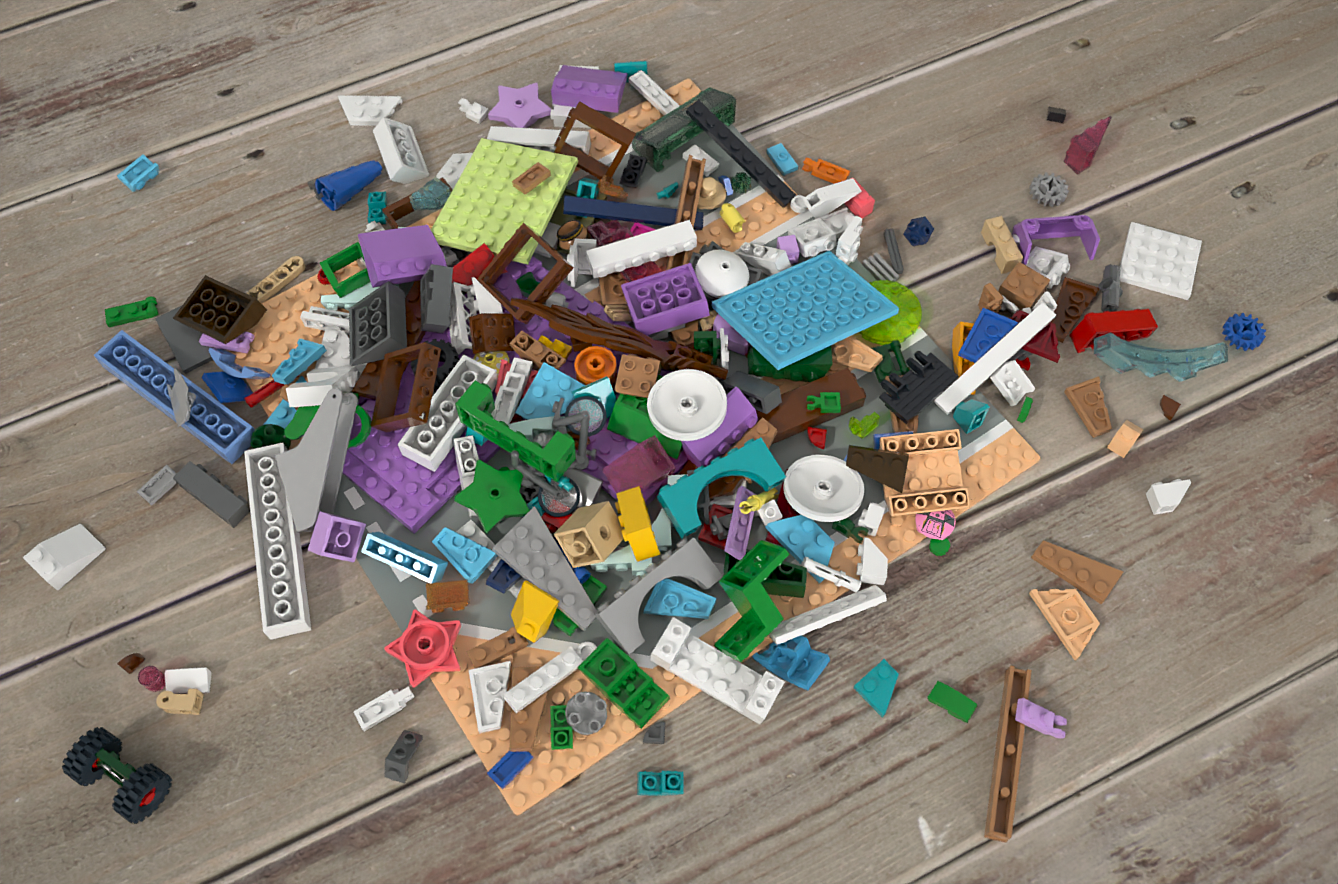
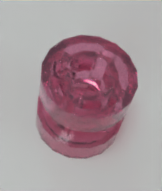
M146 666L138 674L139 683L151 692L160 691L166 685L165 675L154 666Z

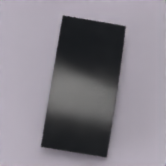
M630 154L619 184L637 188L644 172L647 158Z

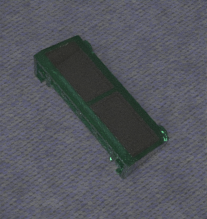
M709 87L645 129L637 132L632 140V149L641 157L647 158V163L658 173L664 169V165H662L664 160L671 159V152L704 131L686 114V110L699 99L723 124L725 123L730 126L735 122L736 98L731 94Z

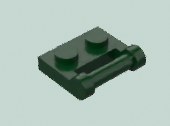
M898 340L890 344L871 348L883 357V360L874 369L879 383L885 380V377L891 373L901 376L911 370L910 367H907L900 349L901 344ZM889 352H894L900 370L896 371Z

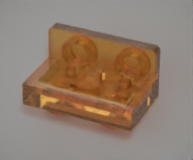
M468 579L432 584L426 583V610L432 609V613L444 612V608L451 607L453 611L464 610L465 606L470 604Z

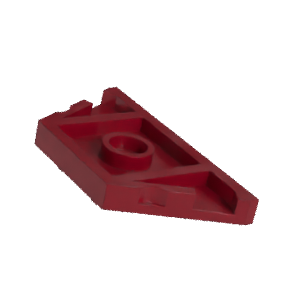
M1019 310L1009 319L1019 324L1029 313ZM1052 322L1048 323L1021 349L1058 363L1060 354H1058L1057 349L1058 339L1055 335V324Z

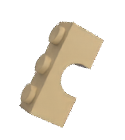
M1002 216L985 220L981 234L987 246L995 245V262L1001 274L1011 272L1018 262H1022L1023 256Z

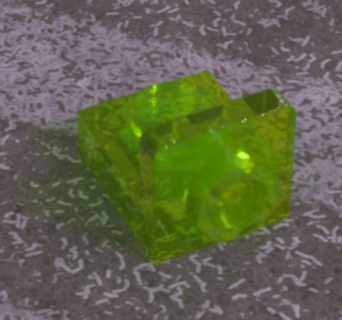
M873 412L870 416L866 415L861 422L852 416L848 427L854 435H858L863 439L878 426L880 416Z

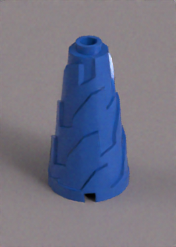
M372 160L357 166H350L341 171H335L316 179V190L318 194H323L324 197L321 200L330 210L336 211L350 201L353 196L364 190L363 188L374 181L376 177L381 175L382 166L378 161Z

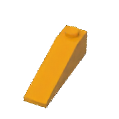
M960 321L953 329L954 372L959 377L975 364L958 356L974 323Z

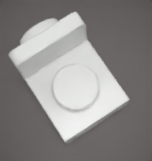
M775 500L767 502L759 510L754 511V517L760 516L765 526L782 518Z

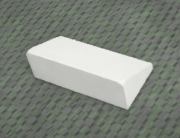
M208 668L165 670L166 691H171L174 694H187L188 689H198L202 693L210 692L212 672Z

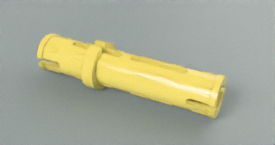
M773 488L767 492L764 491L758 495L749 496L746 501L740 503L739 507L744 506L740 511L743 514H748L751 511L759 510L762 505L778 498L779 494L774 495L778 490Z

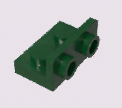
M694 331V349L713 356V365H717V359H720L721 339L717 338V331Z

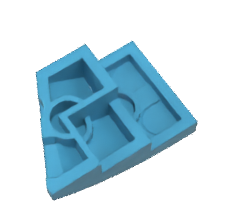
M797 636L777 645L773 642L766 651L761 654L756 652L753 655V659L770 672L805 690L810 689L830 662L829 655L811 649L808 639L803 636Z

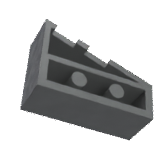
M431 264L420 280L421 331L443 334L447 327L450 326L451 318L449 312L453 267Z

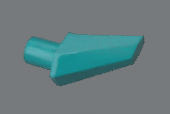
M675 182L663 188V191L656 193L657 198H669L678 189V183Z

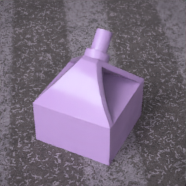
M319 511L308 551L320 556L355 562L366 524L354 519Z

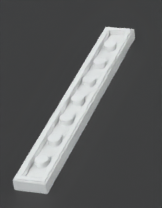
M1042 302L934 400V403L948 415L959 403L964 401L1056 317V314Z

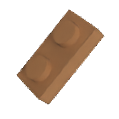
M537 162L512 181L513 187L526 195L550 177L551 173L549 169Z

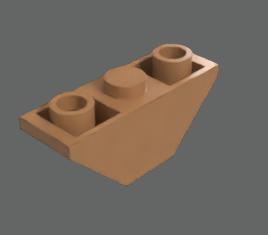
M522 330L509 343L521 359L533 362L532 369L536 371L540 370L544 362L557 370L566 362V359Z

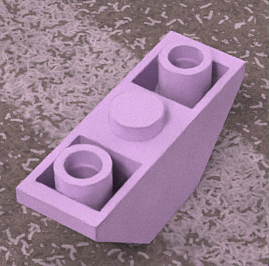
M717 314L713 323V331H717V338L720 336V328H724V335H728L727 349L746 355L750 343L723 317Z

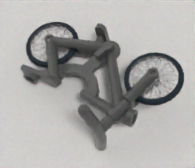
M581 396L574 399L568 405L565 411V418L561 419L560 412L564 398H560L559 402H554L552 412L555 413L552 428L562 434H568L566 427H568L574 434L579 436L578 452L575 451L576 459L568 469L577 468L583 470L589 464L587 456H591L593 461L596 459L597 449L593 448L592 451L586 450L587 439L603 429L607 418L606 410L603 404L596 398ZM514 450L511 452L512 467L524 476L521 485L532 488L533 484H536L540 487L538 502L544 512L554 517H564L571 514L577 508L580 502V490L571 478L567 477L574 488L568 492L564 488L561 489L558 486V482L551 480L550 484L547 479L544 480L542 478L545 476L538 470L536 471L531 466L526 467L519 462L518 451Z

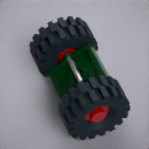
M96 727L93 731H87L85 736L79 737L77 743L74 742L72 750H68L66 753L68 757L63 760V772L81 786L92 785L96 779L99 781L102 779L103 774L121 786L117 790L118 795L113 798L115 801L112 803L113 810L130 823L137 824L139 821H144L145 817L151 816L152 811H156L158 805L165 800L164 796L168 795V789L172 786V783H170L172 781L171 776L153 763L144 764L143 768L140 766L137 770L129 763L124 765L120 762L119 752L122 751L121 745H123L120 739L103 727Z

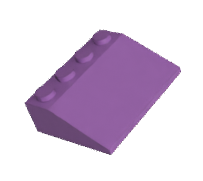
M563 65L554 78L551 89L552 102L554 105L576 107L580 101L594 110L618 113L627 73Z
M428 225L358 234L372 288L381 287L388 281L392 284L419 281L431 264L447 266L444 254Z
M691 263L621 285L635 329L645 335L654 334L710 315L707 299Z

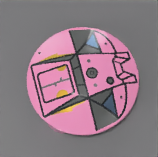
M951 510L918 513L915 518L916 529L919 533L939 540L946 539L953 532L956 523L955 516Z

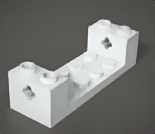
M673 617L653 650L650 660L749 719L761 724L780 692L784 681L767 671L762 676L690 634L691 627Z

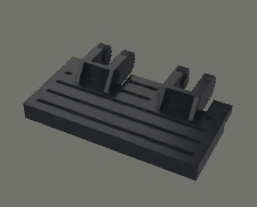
M921 351L915 352L914 356L921 364L911 357L908 358L906 363L912 370H909L901 378L895 373L889 374V379L894 385L887 380L880 382L886 392L882 393L879 399L905 424H908L959 377L932 353L926 356Z

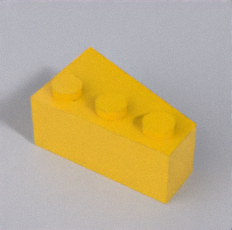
M640 487L616 493L618 502H615L618 514L621 513L618 516L622 528L625 527V529L621 530L625 542L629 541L637 562L661 555Z

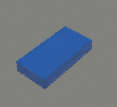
M509 750L487 772V775L503 790L534 757L528 751L510 752Z

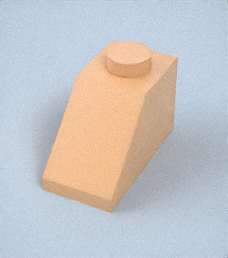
M1126 420L1107 448L1124 458L1143 429Z

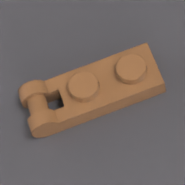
M513 626L509 631L467 651V654L476 669L489 666L523 649L528 645V641L521 634L517 633L515 626ZM514 638L516 642L510 645L508 640Z

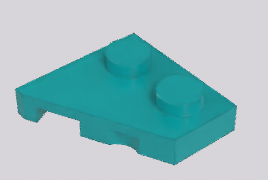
M883 659L856 683L853 688L881 717H884L899 673Z

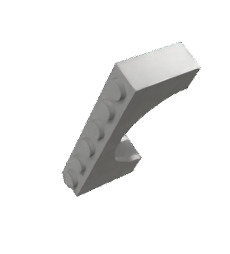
M685 537L676 544L678 547L673 551L668 550L661 556L662 560L659 563H652L645 569L646 573L641 577L637 575L629 582L631 585L628 588L618 590L613 595L615 598L612 601H605L598 606L597 609L599 611L594 615L619 648L626 654H630L645 642L639 629L638 614L643 598L655 584L668 577L678 576L695 582L703 590L709 589L723 577L694 537L688 539Z

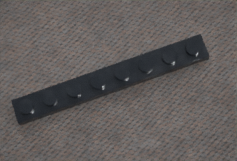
M699 99L686 110V114L782 208L786 207L796 196Z

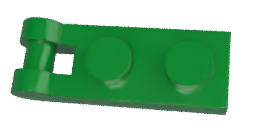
M150 296L142 301L105 309L107 326L110 328L158 316V309L156 308L157 299Z

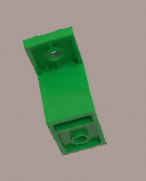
M760 540L719 580V583L742 617L714 646L717 650L739 662L746 659L784 619L761 582L767 579L769 574L777 566L781 565L789 555L786 548Z

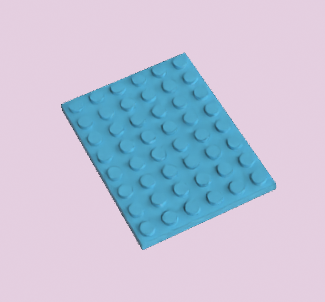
M831 251L822 253L712 301V308L777 370L898 314L899 308L842 260L838 259Z

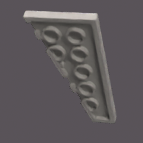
M534 506L493 547L492 551L525 580L558 599L560 602L557 608L585 631L597 618L594 615L597 613V610Z

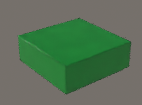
M1026 396L1017 418L1018 422H1025L1033 402L1032 398Z

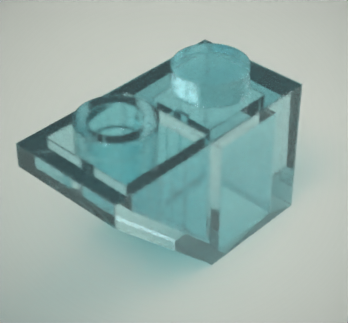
M435 177L418 191L414 192L409 198L414 210H439L445 205L451 191L447 185Z

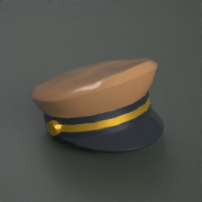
M578 220L566 222L558 229L556 234L557 238H559V245L563 249L570 250V245L574 244L575 238H586V227Z

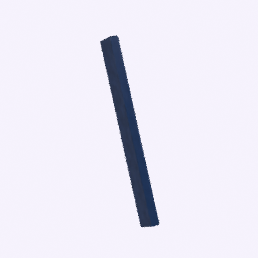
M564 196L563 214L661 226L675 224L677 209ZM696 211L693 229H703V212Z

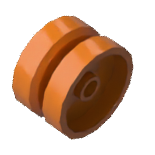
M592 346L582 350L576 356L574 365L578 382L588 385L607 376L612 388L615 387L618 376L616 358L610 350L605 347Z

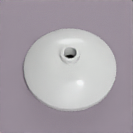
M712 250L705 253L698 260L695 268V274L701 288L716 298L724 297L747 287L749 282V270L745 262L738 255L727 250Z

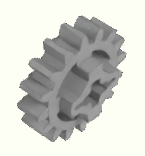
M1045 172L1044 176L1038 174L1037 178H1033L1029 189H1031L1030 194L1033 195L1032 199H1038V204L1043 202L1045 207L1047 204L1053 207L1054 203L1059 206L1061 202L1065 201L1069 192L1067 190L1069 186L1064 185L1066 180H1060V175L1055 177L1054 173L1050 176Z

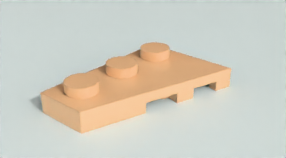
M852 336L831 345L832 362L872 372L883 360L881 354Z

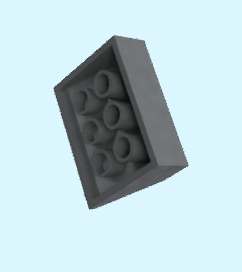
M389 281L349 308L351 366L382 360L387 353L407 348L405 292Z

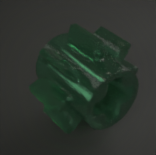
M737 172L735 177H731L732 189H735L737 194L746 193L747 189H751L752 186L751 177H748L746 172Z

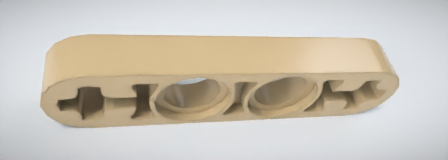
M299 256L291 257L246 294L256 297L260 303L267 301L305 270L306 267L303 259ZM282 273L287 274V276L283 279L278 278L279 275ZM273 284L270 290L264 289L266 285Z

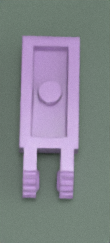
M1024 698L1018 699L1016 721L1045 735L1049 734L1060 739L1065 738L1066 733L1061 729L1053 728V723L1065 726L1067 725V719L1054 715L1055 713Z

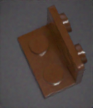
M481 313L469 317L473 355L487 352L514 351L509 344L515 338L512 314Z

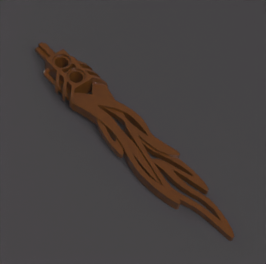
M511 298V305L548 320L550 328L572 338L602 345L616 351L635 354L646 359L648 357L655 358L660 361L662 369L671 372L693 369L703 371L723 380L726 379L728 369L711 364L713 356L699 352L694 348L678 344L674 341L662 342L653 340L635 329L608 323L590 313L584 315L558 305H551L550 308L533 301Z

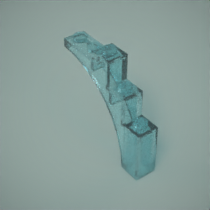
M1110 332L1094 338V355L1120 374L1137 368L1149 378L1167 372L1177 381L1181 382L1196 377L1198 371L1228 362V345L1221 342L1193 349H1157L1130 343Z

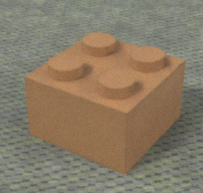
M1018 262L1000 285L998 292L1008 301L1015 304L1019 310L1022 311L1023 308L1029 307L1032 309L1045 293L1050 279Z

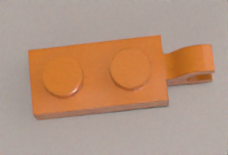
M805 158L802 170L806 172L812 171L811 175L833 184L847 180L850 174L849 170L822 159H818L816 162L810 158Z

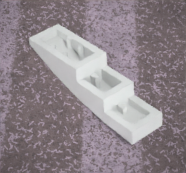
M514 357L510 371H507L503 386L500 385L494 403L495 409L491 413L498 422L503 421L509 426L533 367L532 361Z

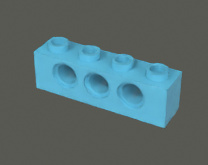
M381 532L368 533L361 551L431 584L442 581L448 562Z

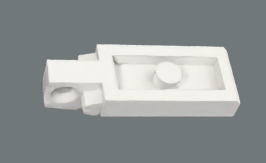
M409 687L401 691L398 689L389 690L355 710L354 714L362 730L365 732L402 710L406 706L405 703L415 696Z

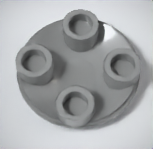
M579 692L567 703L565 710L566 720L569 726H572V729L577 733L583 735L594 734L606 722L607 704L605 700L594 693Z

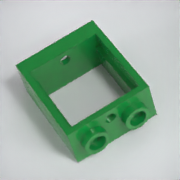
M359 242L319 263L339 298L370 282L367 268L342 282H339L334 273L361 257L364 260Z

